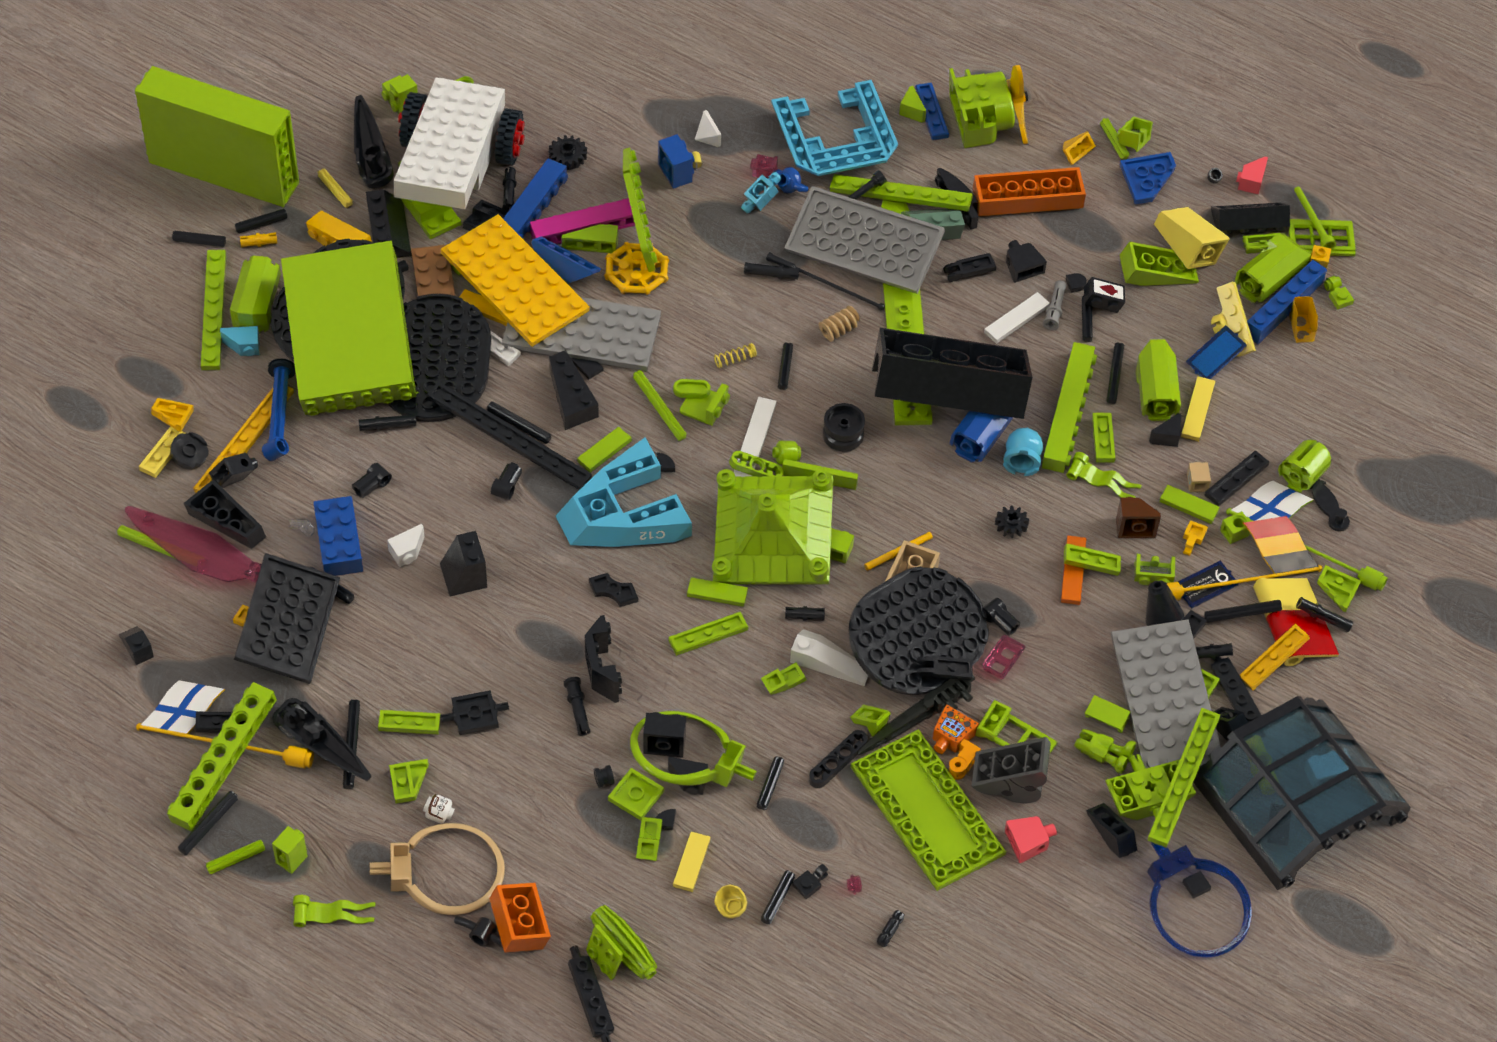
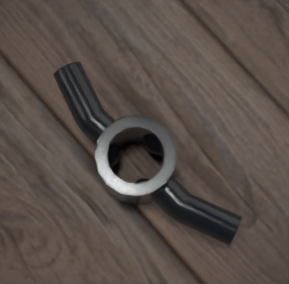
M460 916L455 917V924L472 930L469 937L476 944L485 947L491 940L503 948L500 936L495 934L498 928L490 919L480 917L478 922L475 923Z

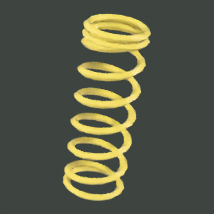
M749 343L748 347L744 345L742 349L740 347L737 350L732 349L731 353L726 351L725 355L720 353L719 357L715 354L714 360L717 367L722 368L721 354L728 366L726 353L730 355L731 361L734 364L732 351L736 353L737 359L740 362L738 349L742 351L743 357L746 360L744 347L748 349L750 358L756 357L757 352L754 344Z

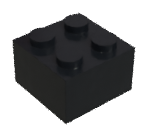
M658 712L646 713L643 732V754L683 758L686 740V716L678 714L666 715Z

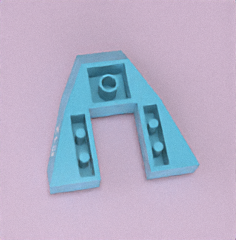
M646 437L603 467L556 515L570 545L601 547L673 543L692 536V522L677 494L623 513L614 496L661 479V465Z

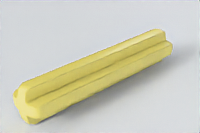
M323 168L317 172L318 177L345 208L353 205L352 199L326 169Z

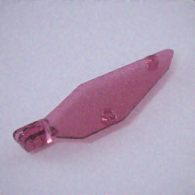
M127 506L125 508L126 514L136 528L191 571L224 582L244 579L253 582L257 581L261 564L253 562L217 533L136 507Z

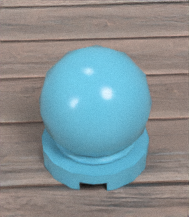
M1026 427L1018 428L1009 435L1006 441V452L1003 457V466L1007 471L1012 474L1016 472L1025 473L1024 476L1034 475L1039 471L1041 465L1040 455L1043 451L1042 438L1039 434Z

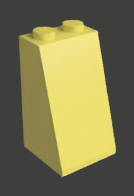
M1189 207L1163 210L1158 214L1154 223L1155 227L1187 269L1215 265L1230 239Z

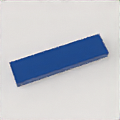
M932 82L915 85V90L926 109L925 121L931 139L949 138V132Z

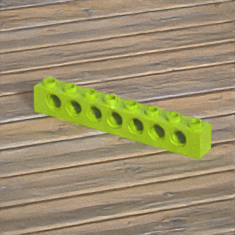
M255 682L245 689L243 698L239 704L237 703L234 706L232 715L223 723L219 735L213 738L211 747L207 753L205 752L202 755L200 764L196 769L192 770L188 782L181 787L177 799L168 807L167 814L172 823L191 832L193 831L277 701L274 691ZM235 737L234 740L228 741L229 738ZM224 753L222 757H217L219 754ZM209 770H214L212 773L206 774ZM203 786L201 790H196V788ZM193 803L191 806L185 807L186 804Z

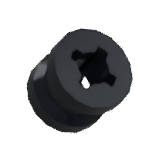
M606 765L603 769H593L598 788H602L605 784H615L610 765Z

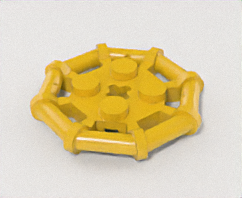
M627 241L614 252L606 255V273L604 278L615 285L622 294L644 293L649 295L652 290L668 281L667 272L670 260L668 256H664L653 246L652 252L656 253L658 261L655 263V268H661L660 273L655 271L649 272L641 252L640 243H628ZM626 252V256H625V257H623L622 259H619V258H618L619 256H621L623 253ZM613 265L619 266L618 271H613ZM635 267H638V268H640V271H638V270H635V271H634L633 269H634Z

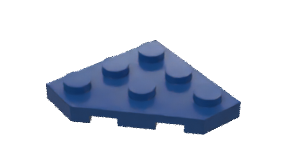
M1171 152L1120 160L1119 164L1135 205L1152 202L1176 167Z

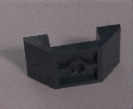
M601 615L584 635L585 659L592 690L617 703L619 702V694H622L621 673L616 671L615 665L602 666V660L598 656V654L608 653V645L611 644L610 622H606L605 615Z

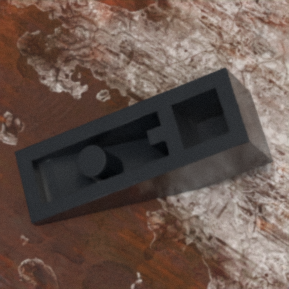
M1105 803L1086 810L1087 815L1109 849L1119 858L1137 851L1134 830Z

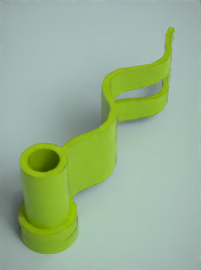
M1082 452L1075 453L1072 459L1073 463L1066 474L1071 480H1076L1077 477H1080L1093 486H1107L1121 498L1136 497L1120 490L1112 479L1126 488L1141 489L1142 487L1140 484L1126 481L1116 471H1102L1088 462L1089 457Z
M295 895L293 897V907H295L293 925L295 927H305L306 921L328 924L337 920H347L354 924H365L374 922L375 919L374 917H357L342 910L362 911L375 907V902L356 904L348 900H337L333 903L325 904L310 901V897L307 895Z

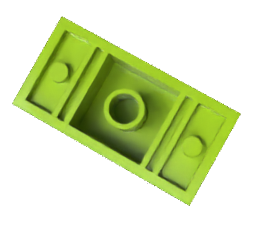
M401 198L406 208L430 240L461 226V220L452 207Z

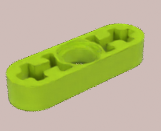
M735 451L729 459V464L733 469L752 476L778 477L784 473L779 464L742 451ZM752 464H758L761 470H755Z

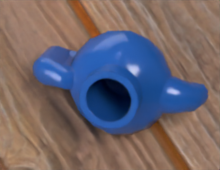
M787 167L783 170L776 169L774 171L781 176L778 186L784 193L788 194L796 190L798 192L808 191V186L801 183L800 173L795 168Z

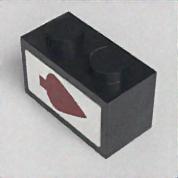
M1091 277L1084 286V304L1118 313L1125 304V285Z

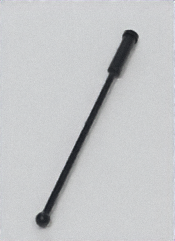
M771 252L766 257L767 261L783 265V267L798 268L795 264L775 256ZM799 268L800 273L878 307L879 310H884L885 308L883 303L878 304Z

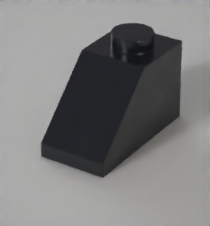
M138 626L119 634L135 665L154 657L151 643L144 631Z
M1220 707L1214 711L1220 714L1216 729L1225 740L1229 741L1227 736L1232 731L1248 723L1244 712Z
M670 756L668 758V771L670 774L686 775L708 769V764ZM706 783L679 786L689 794L703 795Z

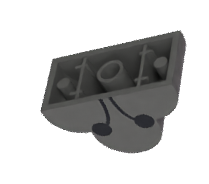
M1043 737L977 751L975 754L972 787L980 793L1002 795L1007 800L1016 803L1036 802L1041 798L1042 785L1047 781L1051 746L1049 739Z

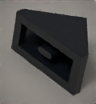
M1177 413L1151 430L1149 442L1156 445L1178 447L1181 433V414Z

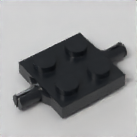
M491 690L451 698L452 713L441 714L442 723L454 720L459 735L499 728L498 712L509 710L508 702L496 704L492 698Z

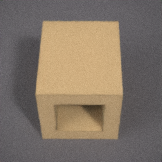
M1208 462L1189 463L1187 470L1189 492H1205L1209 489L1211 478Z

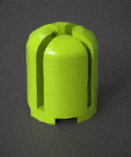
M1304 440L1279 465V476L1282 475L1289 483L1287 487L1301 493L1303 490H1308L1330 467V452L1325 445L1320 442L1317 443L1316 440Z

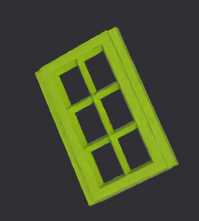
M1290 219L1288 237L1296 242V239H1310L1311 245H1300L1310 254L1315 245L1314 240L1321 239L1319 235H1314L1313 229L1315 227L1311 220ZM1319 220L1324 230H1328V235L1332 236V230H1346L1347 236H1332L1334 240L1347 241L1348 246H1336L1331 250L1330 256L1356 255L1352 221ZM1295 229H1309L1310 235L1295 234Z

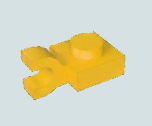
M1190 520L1183 539L1187 540L1183 554L1190 556L1195 543L1202 544L1208 530L1207 526Z

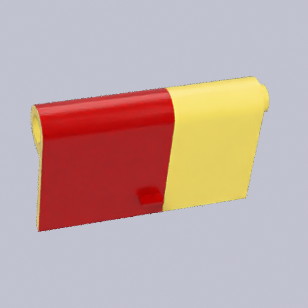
M1260 578L1256 581L1253 588L1259 603L1272 600H1281L1282 603L1281 611L1264 614L1275 642L1294 624L1298 625L1310 637L1305 644L1284 662L1285 666L1297 665L1305 657H1338V650L1326 622L1317 617L1313 618L1309 613L1296 608V603L1300 597L1315 604L1317 603L1307 578Z

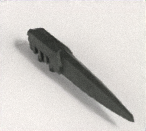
M974 675L971 681L949 679L938 688L926 694L923 699L905 710L875 734L858 750V755H862L894 739L923 720L929 719L933 716L934 710L940 713L946 705L957 710L958 707L954 703L957 702L958 697L964 698L966 702H970L973 699L970 692L971 682L975 680Z

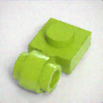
M1331 276L1324 281V287L1327 291H1331L1328 297L1336 309L1352 305L1354 299L1347 288H1340L1342 286L1340 277Z

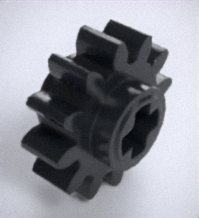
M1013 505L1010 506V510L1003 507L1002 512H997L995 525L998 526L997 531L1003 530L1004 537L1007 534H1010L1011 538H1014V534L1021 537L1022 531L1027 532L1029 519L1026 518L1027 512L1020 513L1021 507L1014 510Z

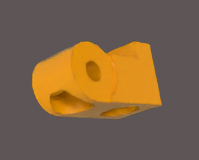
M965 738L960 743L958 756L952 758L949 762L948 771L955 780L965 777L975 763L976 752L981 751V748Z

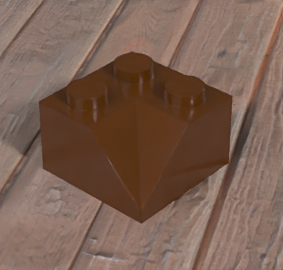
M1120 498L1116 516L1118 538H1156L1161 513L1141 498Z

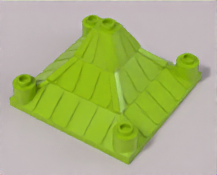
M729 469L721 470L716 477L718 498L715 553L712 563L713 581L727 584H830L833 475L825 469H819L810 477L735 476L734 472Z

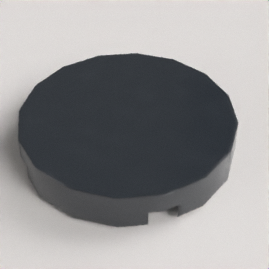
M193 432L181 433L174 438L170 446V455L178 466L185 469H195L204 464L209 450L206 441L200 435Z

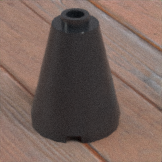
M1164 581L1152 582L1148 587L1145 618L1147 626L1184 620V612L1167 583Z

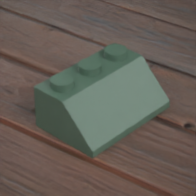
M933 209L901 212L903 215L944 227L945 232L941 240L960 239L965 227L962 213L959 210Z

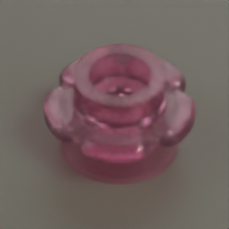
M852 874L850 879H847L848 891H852L854 895H856V892H862V883L859 875L854 876Z

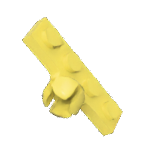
M1232 281L1217 287L1222 312L1211 319V325L1216 324L1213 327L1215 334L1221 336L1227 331L1242 345L1236 351L1237 357L1256 351L1236 283Z

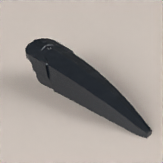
M359 95L355 98L354 153L359 174L368 188L375 189L388 184L392 180L394 173L389 153L386 151L374 116L363 96Z
M297 698L287 699L274 712L272 717L274 725L289 738L295 739L321 758L365 781L371 778L367 768L345 740L306 701L303 702Z

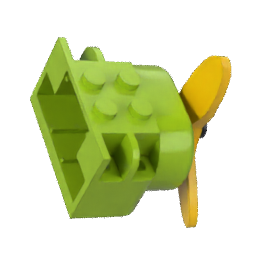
M1020 65L1012 67L1011 78L1007 80L1001 71L971 75L969 69H965V76L956 78L953 68H949V98L964 148L994 143L997 139V131L1014 127V110L1018 119L1023 144H1028L1024 120V102L1028 101L1027 91H1024L1023 73Z

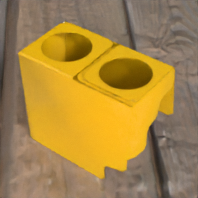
M1309 296L1294 297L1289 318L1296 343L1314 342L1318 328V315L1313 298ZM1298 316L1306 320L1304 326H1297ZM1299 331H1306L1309 333V335H1305L1303 339H1298L1297 333Z

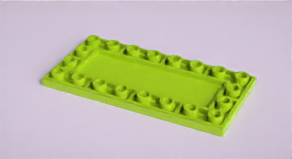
M919 729L851 763V769L936 891L1006 855V850Z

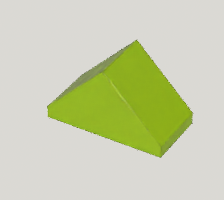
M910 86L900 103L899 115L923 123L926 118V109L914 86Z

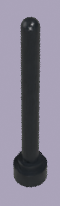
M878 170L872 174L873 177H871L868 183L848 197L856 200L874 186H882L887 180L882 172Z

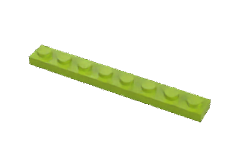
M834 174L830 184V192L851 195L871 179ZM886 182L882 186H874L862 195L863 197L969 211L973 199L972 193Z
M207 250L201 370H220L222 346L220 328L223 327L226 250Z
M1201 708L1147 841L1167 848L1219 721L1220 714Z

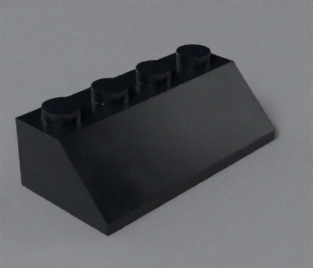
M384 189L367 191L366 200L373 243L392 240L396 258L412 256L404 205L401 198L394 197V194Z
M1282 202L1211 206L1214 225L1224 234L1232 233V230L1246 233L1250 232L1249 229L1263 232L1267 231V228H1274V230L1279 231L1285 230V227H1290V205Z

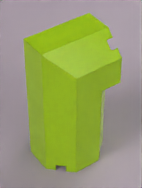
M1278 233L1267 243L1269 246L1267 250L1263 249L1260 254L1237 271L1235 283L1236 285L1240 284L1241 288L1239 291L1241 295L1249 301L1256 302L1259 300V302H1263L1309 264L1312 254L1285 234Z
M253 255L248 261L247 259L243 261L230 307L233 327L258 326L259 335L261 331L264 330L266 332L269 330L272 317L271 309L281 276L280 265L277 263L275 265L272 264L270 258Z
M1150 339L1138 356L1135 370L1136 381L1139 384L1141 412L1143 416L1146 414L1150 421H1167L1171 415L1180 413L1181 408L1176 355L1165 339Z

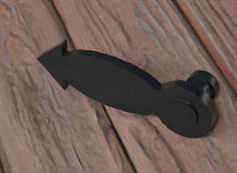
M1318 479L1309 488L1312 489L1316 504L1324 514L1329 516L1328 524L1331 529L1339 532L1345 531L1350 523L1347 511L1339 508L1336 497L1325 486L1326 482Z

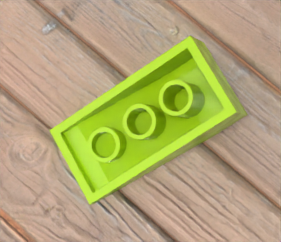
M1129 241L1119 255L1125 283L1150 286L1197 284L1199 282L1196 268L1187 269L1172 249Z

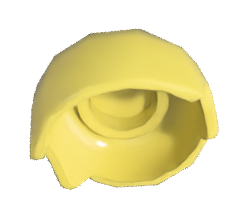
M729 884L722 886L716 892L714 903L723 917L734 919L740 917L745 912L747 898L740 887Z

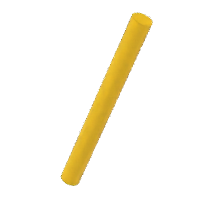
M927 532L909 542L920 545L932 539L933 536L931 532ZM901 546L865 563V569L869 571L896 557Z

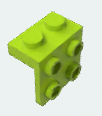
M722 383L717 392L710 390L709 396L703 399L686 398L680 407V413L713 426L716 419L720 417L724 405L730 399V394H728L729 386Z

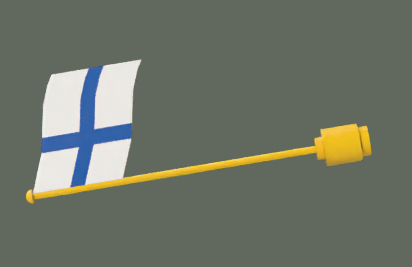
M179 680L167 691L150 716L142 724L138 723L136 725V729L138 731L142 729L211 743L213 740L211 738L190 735L189 733L196 726V711L207 712L215 699L225 689ZM290 745L284 752L253 746L246 747L247 750L283 756L282 759L287 766L306 769V767L311 768L314 760V752L307 748Z

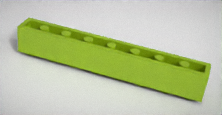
M1077 342L1073 343L1043 457V469L1064 473L1065 466L1069 467L1071 455L1068 454L1069 451L1073 452L1075 441L1072 439L1077 437L1079 429L1076 423L1081 422L1083 412L1080 411V408H1084L1086 397L1083 396L1084 393L1088 394L1090 383H1087V380L1092 379L1094 369L1091 368V365L1096 364L1095 346Z

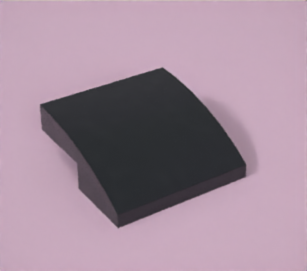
M480 200L473 207L472 214L463 222V228L471 231L497 214L504 218L508 212L504 211L501 207Z

